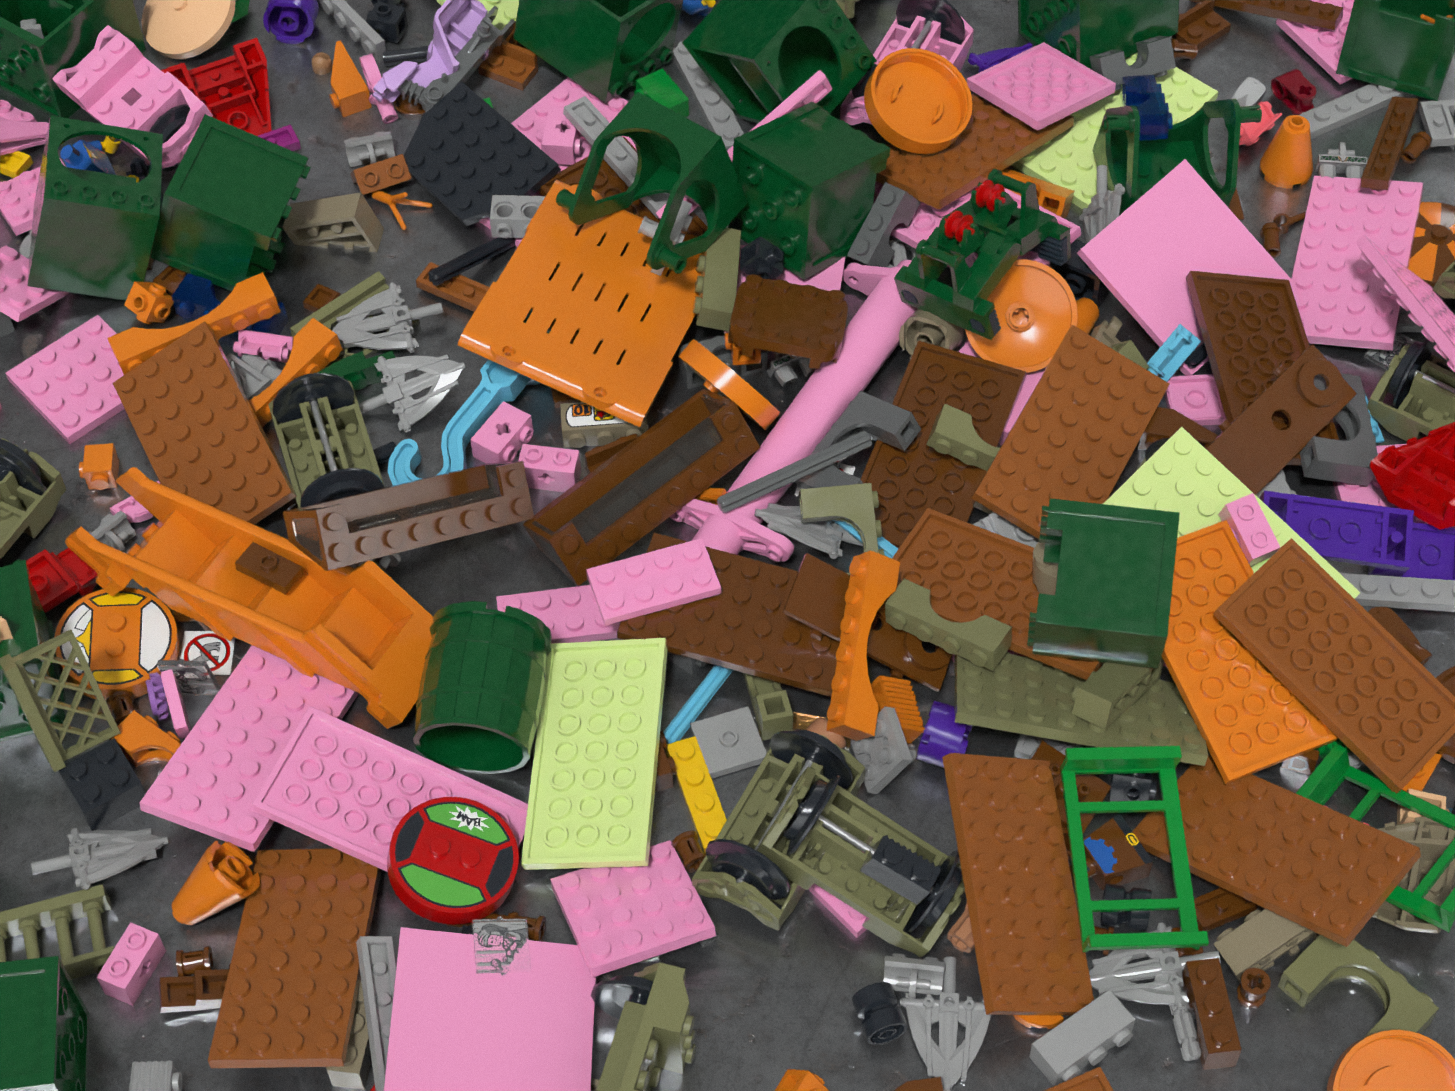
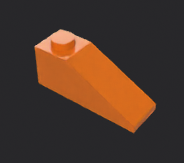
M341 40L337 41L330 82L332 94H329V98L333 108H338L344 118L372 108V105L369 102L370 94L368 87Z

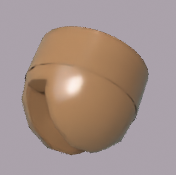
M319 52L312 58L311 64L314 73L325 75L332 71V60L327 53Z

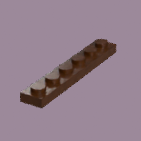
M1189 0V1L1199 3V2H1203V1H1205V0ZM1215 0L1214 4L1217 7L1331 30L1336 29L1343 17L1344 8L1329 3L1324 4L1309 0Z
M1391 98L1361 177V188H1370L1375 191L1389 189L1418 109L1417 98Z

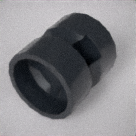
M1105 883L1103 900L1151 899L1152 891L1135 887L1130 891H1126L1124 886ZM1150 911L1101 912L1100 925L1119 928L1124 923L1128 929L1147 931Z
M880 982L868 985L860 989L852 997V1003L857 1016L863 1020L861 1026L869 1044L879 1045L891 1042L907 1031L908 1025L902 1010L896 1007L898 1000L890 983Z

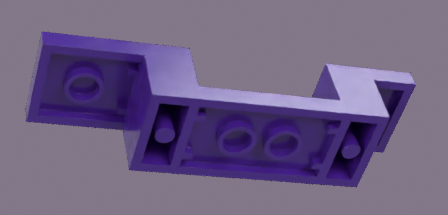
M1265 490L1259 497L1264 504L1325 560L1367 565L1368 575L1455 580V528L1449 527L1439 530L1429 524L1413 522L1414 510Z

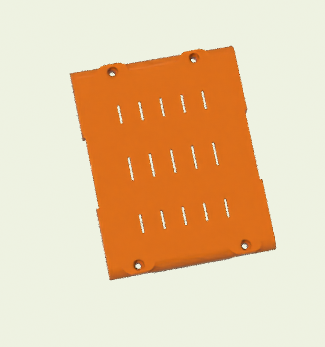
M556 180L528 224L524 238L497 282L493 281L467 323L457 345L628 423L641 427L671 371L672 359L696 316V313H693V304L695 297H699V293L694 290L696 278L701 275V272L696 271L698 257L702 253L687 258L686 267L679 274L671 270L668 277H666L669 270L667 267L664 268L661 276L652 273V268L647 264L645 267L643 265L653 239L637 233L644 218L624 209L584 223L578 236H575L581 225H576L569 220V210L557 205L556 197L562 189H567L575 194L578 184L570 186ZM592 190V196L595 198V201L603 199L598 192ZM686 234L683 239V242L693 239L697 236ZM604 235H606L605 238H604V240H603V242L601 243V245H600V247H599V246H598L599 242L601 241L602 237H603ZM628 244L629 246L627 247L625 253L623 254V256H620L624 248ZM558 264H560L553 278L551 279V281H549V278L551 277L555 268ZM582 274L583 276L581 277L579 283L577 284V286H576V288L574 289V291H572V289H573L575 283L577 282L578 278H579L580 275ZM603 285H606L602 293L600 294L598 300L594 301ZM626 295H629L628 298L626 299L624 305L622 306L620 312H618V309H619L620 305L622 304V302H623L625 296H626ZM651 305V308L649 309L646 317L644 318L643 322H641V319L645 314L648 306ZM532 309L533 311H532L531 315L529 316V318H528V320L526 321V323H524V320L526 319L527 315L529 314L530 310ZM556 320L555 324L553 325L551 331L548 334L547 331L549 330L553 321ZM577 330H579L578 335L576 336L574 342L571 344V340L573 339ZM600 341H603L597 353L593 354ZM625 351L626 353L623 356L620 364L617 365V362L619 361L622 353Z

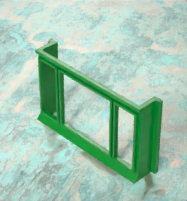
M1335 744L1296 792L1300 796L1325 805L1346 779L1369 790L1349 815V817L1360 821L1376 800L1383 796L1455 830L1454 814L1403 790L1398 793L1393 792L1382 780L1350 766L1347 749L1338 744ZM1455 838L1413 893L1397 885L1385 900L1448 933L1455 920V888L1441 906L1424 899V897L1455 858Z
M1180 746L1066 748V757L1060 770L1082 951L1190 947L1199 950L1201 946H1208L1207 931H1198L1175 771L1182 758ZM1159 774L1162 800L1078 801L1075 775ZM1164 812L1176 898L1091 901L1080 814ZM1178 910L1181 932L1095 934L1092 912Z

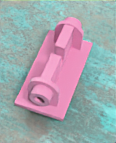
M239 330L238 342H234L233 351L241 357L243 354L259 355L265 360L269 359L271 361L287 363L293 347V337Z

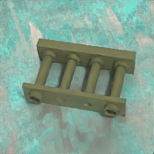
M103 884L87 890L83 889L0 912V962H7L4 941L7 938L23 935L27 959L40 958L36 932L43 928L55 926L61 961L71 980L94 973L99 974L115 948L114 946L106 948L101 914L112 909L109 896ZM87 917L93 952L74 957L68 923Z

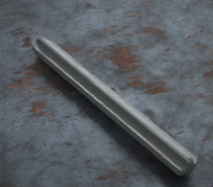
M862 431L718 497V507L723 513H728L869 448L872 445L871 436L866 431Z

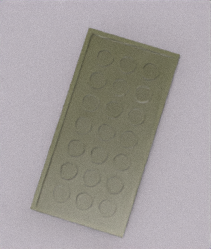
M1006 652L994 671L985 667H978L971 661L956 654L954 655L956 723L1093 747L1180 746L1182 758L1179 762L1201 766L1206 764L1208 758L1206 741L1201 736L1176 684L1173 682L1159 679L1153 687L1112 724L1103 729L1072 714L1075 702L1072 701V694L1079 683L1083 684L1086 681L1083 678L1032 658L1010 654L1009 652Z

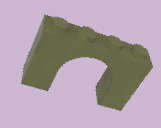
M871 483L800 489L801 523L829 520L845 522L858 532L863 543V553L871 550L884 555L883 549H878L877 538L882 537L880 520H875L874 509L879 508L877 490L872 491Z
M1319 935L1282 973L1278 988L1303 1008L1328 983L1334 980L1350 978L1367 984L1380 997L1384 1016L1365 1037L1388 1030H1406L1421 1034L1432 1023L1439 1010V1007L1434 1004L1427 994L1417 991L1401 973L1390 969L1374 951L1364 948L1355 939H1353L1348 947H1345Z

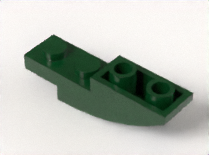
M363 351L329 365L318 373L338 375L352 382L354 391L381 382L383 374L374 365L378 363V357L383 356L386 360L396 357L393 351L366 359Z

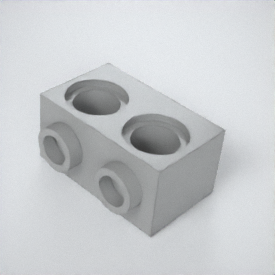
M492 195L490 212L492 237L524 238L528 224L546 196Z

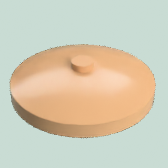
M147 0L141 21L143 35L150 46L164 57L187 59L197 56L210 49L225 34L233 19L236 1Z

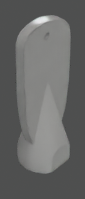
M1247 77L1236 90L1232 99L1238 100L1240 107L1255 106L1264 95L1266 88L1259 80Z

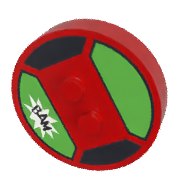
M461 797L435 798L421 803L410 810L396 826L387 856L389 881L398 898L419 916L433 922L452 925L480 920L499 908L512 889L519 864L517 842L504 819L484 804Z

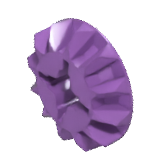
M157 672L149 673L150 680H146L152 714L153 716H158L159 721L166 720L169 712L161 676Z

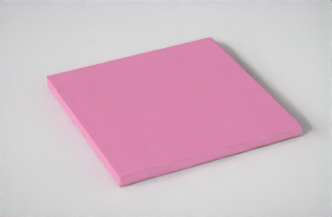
M1186 159L1077 252L1081 259L1159 347L1163 345L1179 324L1199 340H1203L1186 281V276L1190 271L1285 279L1291 283V278ZM1209 358L1204 359L1195 368H1189L1187 364L1183 363L1179 370L1185 376L1193 375Z
M400 928L384 1091H591L595 1003L591 993L595 985L596 976H591L578 945L523 940L517 949L515 944L510 948L511 952L515 949L516 951L507 964L501 967L502 970L500 972L493 960H498L502 963L506 954L476 955V952L505 951L502 949V946L491 949L481 948L478 942H475L478 941V935ZM490 936L488 946L498 947L499 944L502 945L503 938ZM492 962V966H494L498 972H496V970L492 967L477 968V964H490Z

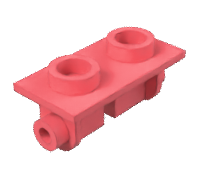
M1268 101L1259 102L1257 105L1261 107L1262 119L1259 123H1241L1239 145L1245 144V146H1250L1260 139L1259 135L1275 126L1274 122L1283 114L1281 112L1273 114L1272 106Z

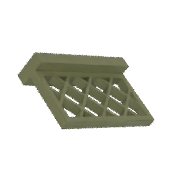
M379 271L292 326L290 328L291 336L294 339V336L312 318L332 330L337 325L336 317L348 314L363 301L389 289L385 277ZM419 319L412 321L413 328L420 324ZM345 348L344 352H340L337 359L346 358L354 353H348L349 348ZM364 348L363 353L365 358L368 359L380 350Z
M68 630L13 658L10 654L0 658V666L54 772L66 767L64 761L120 734L72 630ZM70 641L72 651L68 660L55 657L54 654L57 647ZM76 657L78 658L79 663L74 662ZM34 658L44 660L39 674L27 672L23 664ZM51 662L65 666L59 680L45 676ZM71 668L84 671L80 685L66 682ZM30 679L35 680L34 685L32 684ZM42 682L56 685L51 699L38 696L37 693ZM63 687L77 691L71 705L57 701ZM83 693L96 696L91 710L78 707ZM42 704L48 705L46 711ZM54 707L68 710L63 724L50 721ZM75 712L88 715L83 729L69 726ZM95 718L107 720L110 726L99 733L90 731ZM66 732L80 735L77 744L64 750L62 741Z

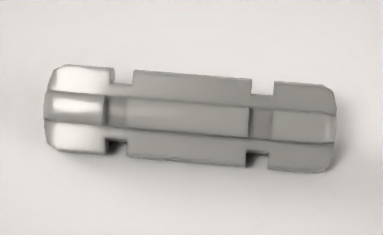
M1185 1003V1007L1182 1010H1178L1175 1004L1169 1005L1171 1015L1174 1016L1173 1023L1178 1042L1182 1046L1180 1050L1185 1061L1199 1059L1202 1052L1199 1042L1196 1041L1198 1037L1192 1015L1188 1011L1190 1009L1189 1003Z

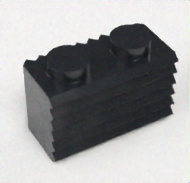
M885 835L871 847L860 871L917 905L928 896L941 869L940 866L935 867L934 862L929 863L928 859L924 860L923 856L917 855V852L912 853L911 849L906 850L905 845L900 846L899 842L895 843L894 839H889L888 835Z

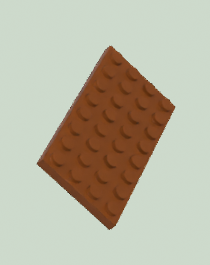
M974 93L971 94L973 103L971 118L952 145L936 153L916 154L902 150L891 143L887 144L886 146L890 148V156L887 158L886 169L876 174V182L883 185L885 182L906 191L918 201L940 210L977 187L979 182L983 183L985 180H988L991 170L998 169L1002 171L1071 128L1074 117L1068 115L1037 131Z
M205 321L113 382L114 388L160 484L252 524H256L297 497L212 328Z
M1072 325L981 480L972 499L1037 539L1042 534L1040 533L1041 516L1048 517L1047 515H1042V506H1049L1050 498L1097 504L1105 503L1170 384Z
M927 508L892 557V559L900 562L897 587L903 579H906L929 589L931 607L943 619L962 623L976 620L985 614L1012 627L1011 647L1009 650L1085 680L1088 679L1093 671L1097 672L1103 662L1033 654V646H1027L1030 612L1037 613L1039 597L1037 586L1033 583L1032 579L1034 547Z
M1292 538L1213 613L1243 645L1395 793L1401 791L1455 733V696Z
M949 753L942 758L986 1015L1072 1016L1094 1001L1086 953L1082 951L1078 910L1053 777L1049 769L1050 761Z
M1209 755L1205 766L1192 764L1177 780L1190 873L1345 947L1349 946L1421 857L1420 848L1255 775L1251 774L1225 784L1213 758ZM1149 812L1133 830V833L1146 852L1171 863L1164 812Z
M335 848L257 851L252 873L255 875L258 872L260 886L252 895L246 897L209 1052L208 1063L210 1068L344 1067L361 981L356 942L360 936H369L382 869Z

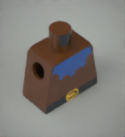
M1121 814L1114 816L1083 839L1088 878L1092 877L1101 890H1104L1105 883L1124 885L1144 879L1150 875L1153 860ZM1070 865V872L1073 876L1072 865Z

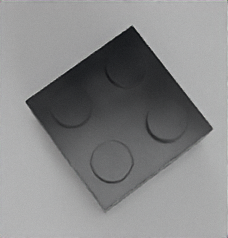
M1075 240L1071 243V258L1062 266L1050 262L1049 267L1065 279L1074 294L1075 300L1089 298L1095 302L1099 309L1110 290L1077 254L1086 244L1080 240Z
M114 738L66 763V767L58 770L66 788L91 831L97 830L140 807L139 802L146 794L139 778Z

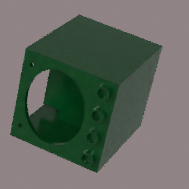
M0 0V88L51 116L69 118L81 107L61 91L52 78L60 70L75 67L94 49L98 34L107 25L128 38L137 46L141 53L146 50L144 36L140 29L133 0ZM36 19L37 24H41L45 38L41 39L21 28L20 22L22 20Z
M519 0L513 39L606 103L612 98L618 97L630 86H635V80L653 73L657 68L671 61L674 54L673 47L683 0Z
M721 0L682 42L737 118L756 123L762 121L819 70L826 75L832 90L816 104L830 114L877 61L836 0Z
M1018 0L1019 34L1035 46L1044 42L1092 69L1090 56L1110 50L1124 51V56L1127 58L1138 53L1136 42L1156 36L1170 37L1178 33L1179 0Z
M50 116L33 208L27 286L126 300L134 281L144 282L160 217L163 134ZM82 135H104L118 138L132 144L145 154L150 162L148 176L136 183V178L65 167L59 159L58 149L67 140Z

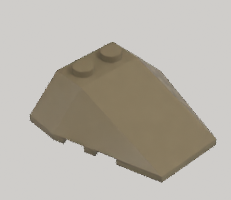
M1425 816L1415 818L1416 822L1395 825V822L1386 823L1384 828L1378 829L1420 848L1421 857L1398 884V886L1412 893L1455 838V830ZM1455 858L1424 899L1438 906L1443 904L1455 888ZM1384 901L1372 916L1407 931L1439 934L1442 930L1387 901Z

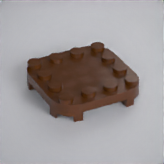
M748 275L745 282L741 283L737 290L730 320L728 343L734 342L743 348L742 354L749 357L753 356L754 348L810 358L809 368L820 369V364L823 362L833 361L837 363L840 357L848 314V305L844 300L845 294L839 290L828 291L812 285H798L785 280L762 279L758 275Z

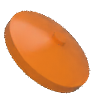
M1018 259L986 299L994 303V309L996 310L1001 329L992 340L966 329L965 333L970 345L981 359L1026 371V373L1034 372L1048 366L1069 328L1072 325L1077 327L1078 312L1076 300L1068 283L1054 269L1037 261Z

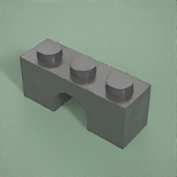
M1156 36L1136 42L1138 56L1136 61L1130 66L1125 61L1124 51L1110 50L1090 56L1091 68L1093 71L1116 83L1115 90L1120 89L1121 84L1127 82L1129 84L1141 83L1144 81V77L1150 75L1152 77L1167 75V70L1176 68L1171 37Z
M885 182L847 256L861 265L887 267L895 252L889 245V237L892 230L900 223L909 226L921 202L906 191Z
M716 336L712 339L698 342L723 363H732L731 350L725 349L724 336ZM687 343L686 345L679 346L678 356L682 353V351L687 347L689 343ZM761 349V363L735 365L739 369L740 375L745 376L768 370L767 350ZM678 357L687 389L702 386L705 380Z

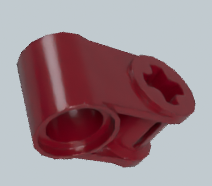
M1293 69L1271 80L1273 94L1283 102L1293 115H1300L1314 108L1312 101L1317 93L1316 87L1303 76L1300 70Z

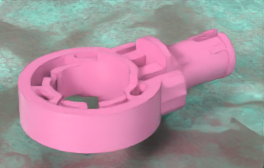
M371 53L359 57L367 81L369 93L373 94L375 92L373 90L374 86L382 77ZM370 95L369 102L377 106L384 124L393 123L398 119L393 103L385 98L379 102Z

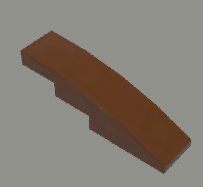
M230 965L228 969L195 970L194 976L160 977V1013L220 1008Z

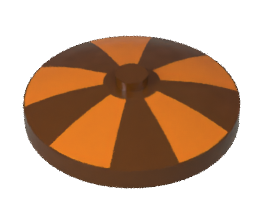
M1421 202L1408 269L1434 288L1439 277L1455 260V206L1440 202Z

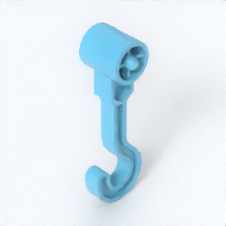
M532 309L530 310L529 314L527 315L526 319L524 320V323H526V321L528 320L529 316L531 315V313H532V311H533ZM488 359L480 369L482 375L480 384L451 418L442 433L441 449L444 462L442 470L437 475L466 469V447L470 439L503 401H514L526 385H537L540 382ZM412 439L402 440L395 447L389 458L388 475L393 486L422 479L414 475V471L420 464L422 456L417 442Z

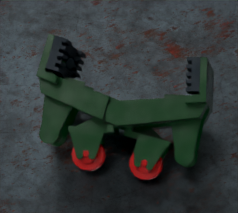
M993 169L988 175V180H985L983 183L979 182L978 187L972 190L971 199L945 215L940 221L939 227L934 229L927 241L923 239L917 244L914 259L908 267L903 265L896 274L894 280L901 301L992 340L1001 329V326H999L1000 323L994 309V303L986 299L1019 255L1023 256L1028 251L1037 253L1039 258L1059 266L1067 262L1071 258L1070 228L1059 224L1055 216L1040 211L1036 185L1034 183H1023L1003 175L998 169ZM1004 188L1021 194V209L1017 207V202L1005 192ZM975 252L978 254V258L969 268L965 258ZM948 265L951 271L953 287L936 281Z

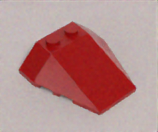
M258 38L233 45L234 55L191 70H187L184 62L161 70L163 73L168 71L182 82L207 106L213 118L256 136L272 131L267 59Z
M1455 422L1431 430L1428 436L1417 440L1416 437L1410 438L1405 445L1396 448L1394 445L1386 447L1371 460L1369 466L1388 502L1401 509L1414 510V516L1439 530L1455 526Z

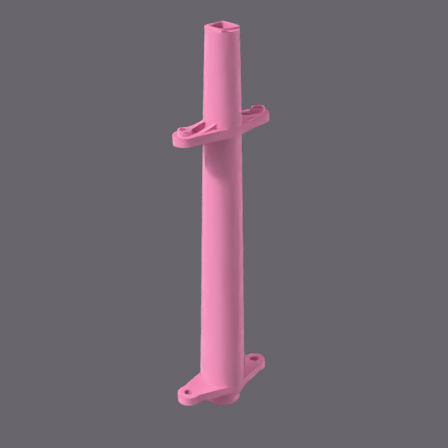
M903 260L896 267L891 268L867 266L858 263H850L843 271L845 283L849 287L866 294L868 297L845 328L840 357L837 363L833 361L823 362L820 364V369H815L760 446L761 448L755 452L727 493L811 455L816 446L829 432L832 425L846 410L849 403L853 401L860 391L863 392L900 344L899 331L901 326L918 309L901 301L894 280L902 266L908 267L912 260ZM792 483L728 513H723L718 505L692 499L670 516L676 522H684L698 529V532L691 541L702 538L706 547L738 555L741 550H746L769 557L775 562L787 561L794 552V546L788 538L761 525L764 520L754 515L756 509H766L769 503L777 504Z

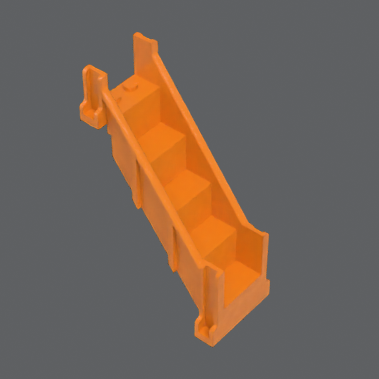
M136 467L130 468L118 477L115 482L159 520L157 524L152 523L142 533L141 536L144 540L141 544L135 543L125 553L96 540L82 526L66 538L65 544L97 572L96 583L111 596L123 590L134 579L141 587H147L169 608L204 623L218 636L229 641L235 637L286 660L298 672L312 678L314 674H317L360 693L368 701L367 711L387 729L402 723L418 700L425 656L432 639L430 626L433 623V616L373 561H366L356 568L345 566L326 571L289 542V539L150 480ZM252 542L303 567L304 574L286 595L236 570L235 562ZM314 551V552L317 553L320 557L323 558V555H322L321 553H318V552Z

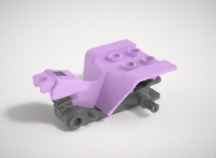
M446 0L434 16V38L428 46L427 62L418 65L417 62L404 61L386 71L374 86L373 90L375 92L372 96L379 102L385 98L393 103L400 94L403 95V100L408 95L409 103L415 98L414 105L417 106L420 103L423 110L427 112L461 81L465 83L495 47L500 46L511 34L516 21L511 19L502 30H499L492 25L498 12L496 6L488 12L478 0Z

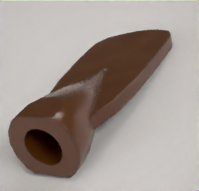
M1380 606L1371 608L1368 611L1422 665H1425L1432 658L1433 655L1420 645L1413 632L1392 609Z

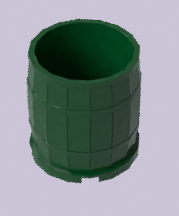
M468 601L453 603L437 610L433 617V623L430 626L432 639L425 656L418 701L416 703V724L413 735L415 747L426 758L445 767L465 772L495 774L511 772L522 768L530 759L533 739L539 724L546 680V657L552 650L551 630L539 618L511 606H506L505 612L487 609V602Z

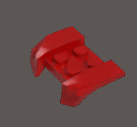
M70 548L57 555L53 552L49 553L44 549L26 561L31 582L45 613L77 592L83 597L92 593L97 585V572Z

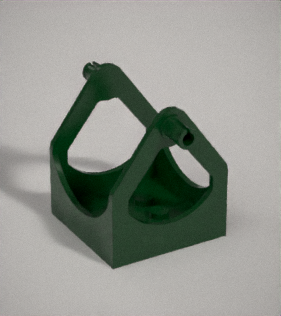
M639 92L631 98L594 141L575 194L567 189H562L556 197L557 205L569 210V220L576 225H581L626 209L634 201L645 196L661 193L670 194L648 250L646 261L647 265L654 270L667 267L676 274L681 273L685 269L687 258L705 252L748 202L722 137ZM626 136L631 138L636 146L638 156L637 171L633 184L625 192L595 201V198L592 196V189L607 146L615 137ZM686 197L697 204L705 214L707 231L701 236L673 245V242L670 240V234L682 201Z
M1236 99L1205 102L1203 107L1191 117L1171 126L1151 130H1140V116L1135 105L1107 109L1093 147V153L1097 166H1107V191H1114L1115 185L1119 183L1125 188V193L1121 195L1119 216L1184 159L1187 160L1228 207L1237 185L1241 123H1259L1261 121L1262 110L1260 105L1240 107ZM1211 118H1224L1225 126L1228 130L1226 181L1224 186L1217 180L1210 159L1208 125Z

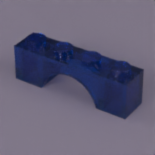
M1154 75L1122 77L1123 105H1135L1139 111V141L1168 139V129L1173 127L1172 113H1169L1168 103H1165V94L1162 93L1161 84H1157Z
M189 273L186 274L172 295L176 313L186 319L196 320L208 314L222 303L216 299L212 280ZM277 301L280 313L273 315L269 319H264L247 326L243 330L280 335L288 323L284 303Z

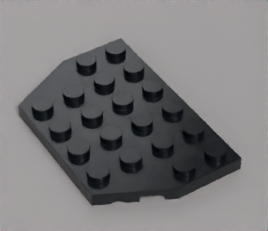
M462 81L422 116L404 154L411 177L466 226L474 224L482 218L490 217L492 195L533 196L541 189V186L561 171L559 165Z

